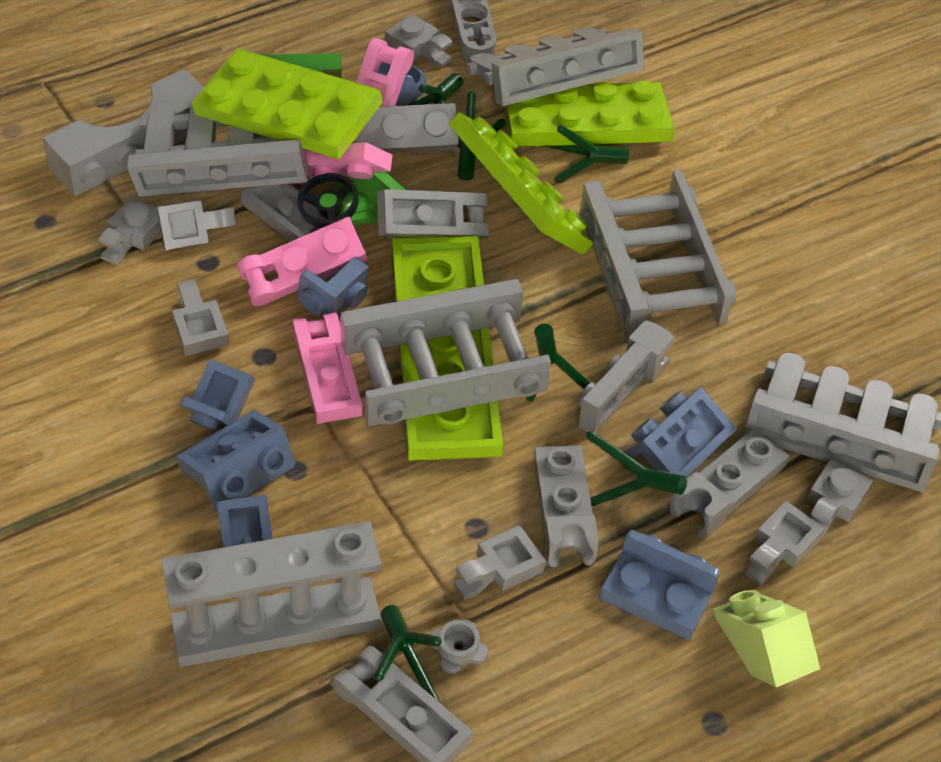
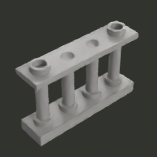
M682 170L673 171L669 193L613 201L612 197H606L601 181L586 182L583 185L580 214L588 225L586 231L594 242L592 247L626 339H629L630 335L646 318H650L652 313L710 304L718 325L727 324L731 305H734L736 302L734 283L731 279H727L697 209L695 190L693 186L687 185ZM672 210L677 224L625 231L622 227L618 228L615 217ZM684 240L690 255L637 263L635 259L629 258L627 248ZM697 272L703 287L649 295L647 291L642 292L639 280Z
M508 280L340 312L341 344L345 355L363 352L374 385L373 390L365 391V420L367 427L380 424L390 425L405 419L518 396L529 397L538 392L547 391L551 367L549 355L528 358L515 326V322H520L523 290L519 280ZM495 326L510 362L484 367L471 331ZM452 335L465 371L439 376L426 340ZM408 344L420 380L393 385L381 348Z
M371 521L162 558L169 608L186 607V611L171 613L179 667L381 629V617L371 576L361 578V574L382 570ZM340 578L338 583L310 587V583ZM283 588H289L290 590L289 592L259 597V593ZM238 597V601L207 607V602Z

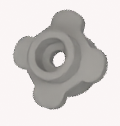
M469 620L450 621L441 630L437 629L431 633V635L438 636L442 640L440 646L430 647L438 651L442 659L440 663L441 669L446 673L456 674L460 671L461 667L470 663L482 664L488 657V648L480 643V635L476 625ZM461 644L463 648L457 650L454 648V645Z

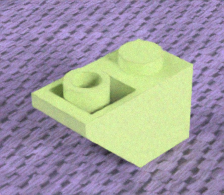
M756 590L738 592L729 598V603L713 609L716 620L752 676L774 687H779L820 669L805 611L785 604L782 600H775L762 595Z

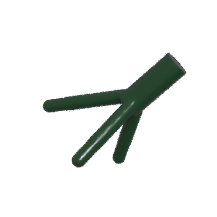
M452 73L437 87L421 84L419 91L428 95L409 105H426L432 102L434 104H445L446 99L463 85L462 77L457 73Z
M469 91L467 94L466 116L474 120L476 94L474 91ZM499 119L491 126L496 133L505 125V120ZM458 136L460 153L457 176L461 180H472L474 178L476 156Z
M559 125L557 131L576 145L545 146L586 156V158L555 177L556 183L563 182L594 162L627 164L629 160L628 148L594 146L563 125Z
M545 323L538 325L534 333L539 356L549 355L551 365L555 363L573 381L585 389L590 382L557 353L552 326ZM536 394L526 397V399L528 401H533L536 397Z
M588 431L586 433V438L618 460L624 468L637 475L636 480L591 497V506L613 500L644 487L679 495L685 492L687 487L686 476L644 467L595 432Z
M396 605L386 606L382 609L380 616L391 638V642L379 663L374 678L377 681H382L397 652L403 651L420 686L441 703L413 648L414 643L438 647L442 643L441 638L410 631L399 607Z

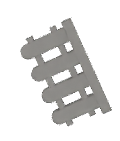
M634 27L609 33L606 29L580 28L573 31L574 37L564 39L560 36H548L541 38L538 46L511 45L504 49L505 54L494 56L489 53L472 55L469 57L470 63H466L467 73L469 75L478 74L484 77L486 84H494L496 103L506 106L644 70L642 31Z
M159 102L150 108L148 117L140 118V129L142 133H146L144 149H136L135 154L129 155L127 169L139 197L308 182L309 169L303 151L305 149L302 148L300 139L277 141L268 137L257 138V134L233 126H229L228 141L215 142L217 126H224L226 124L195 115L192 105L189 114L176 115L171 103ZM188 129L186 145L173 146L175 130Z
M793 353L782 354L777 363L768 360L764 375L772 379L768 391L758 388L743 436L754 428L780 448L827 463L830 459H833L856 472L921 493L925 492L940 450L937 444L930 442L933 428L941 430V413L937 412L938 403L933 397L927 394H915L911 397L910 403L892 399V387L881 380L869 381L865 390L847 385L849 381L848 373L835 366L826 367L821 376L804 371L805 361L803 358ZM798 386L816 391L812 405L794 400ZM843 400L860 405L856 419L839 414ZM887 414L904 419L901 433L884 428Z

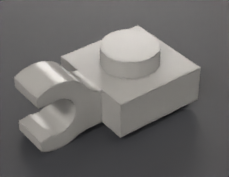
M410 14L385 31V41H387L388 46L395 49L402 46L413 50V61L422 55L438 68H442L452 61V56L444 52L446 48L452 45V40L448 36L440 34L439 29L414 14Z
M130 197L106 222L107 229L99 237V243L108 247L101 254V259L117 265L123 260L132 246L144 251L161 233L157 208Z
M201 200L157 207L164 250L209 243L208 229L237 225L234 208L203 212Z
M195 279L177 283L181 295L179 297L181 308L172 310V314L185 356L228 346L229 336L217 301L213 300L203 303Z
M833 459L829 460L812 486L807 501L815 505L811 512V519L825 528L822 538L827 533L836 516L850 523L868 494L873 482L872 479Z
M785 501L758 528L754 540L761 544V546L750 557V561L753 564L745 571V575L761 586L770 577L781 560L794 568L821 540L825 528Z
M518 525L478 543L476 554L478 558L466 561L456 567V572L461 579L454 582V587L463 600L478 595L492 581H495L501 591H504L543 573L546 560L523 528Z

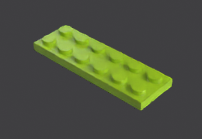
M478 236L392 238L396 302L484 285ZM484 328L471 331L483 366H493L490 329ZM452 335L426 340L439 376L465 371ZM408 344L399 345L402 384L420 380ZM498 401L405 419L408 461L502 457L503 439Z

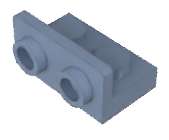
M699 387L687 396L680 390L660 406V410L664 413L661 418L655 421L651 417L631 433L635 442L624 453L631 458L641 453L654 469L683 475L687 478L737 428L702 387Z
M256 410L249 412L176 456L181 471L205 488L212 508L218 511L217 501L245 498L296 465L284 428Z
M629 530L624 540L622 553L602 586L599 599L690 641L713 597L720 570L699 556L688 555L664 544L655 536Z

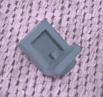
M354 257L327 283L311 271L305 270L300 275L297 298L304 308L314 315L322 317L324 314L337 313L339 317L340 312L346 311L349 307L356 308L365 298L368 291L366 279L369 266Z
M209 359L192 399L183 396L180 405L192 413L190 417L191 422L206 429L216 431L218 424L226 427L238 420L255 382V378L248 373Z
M266 495L217 501L223 548L273 539Z

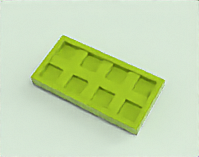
M237 48L191 103L197 116L277 141L300 139L303 149L340 160L381 106L383 100L380 89Z
M638 81L636 83L616 84L599 82L504 106L509 137L518 147L576 145L557 131L559 125L565 126L591 144L673 142L675 128L661 82Z
M461 112L455 115L448 125L537 228L547 236L584 255L594 244L593 240L584 231L588 226L587 223L572 209L569 208L566 211L560 204L564 199L563 196L548 182L545 181L542 184L537 178L540 170L523 155L519 158L514 152L518 147L517 144L502 130H498L496 133L479 116L472 120Z

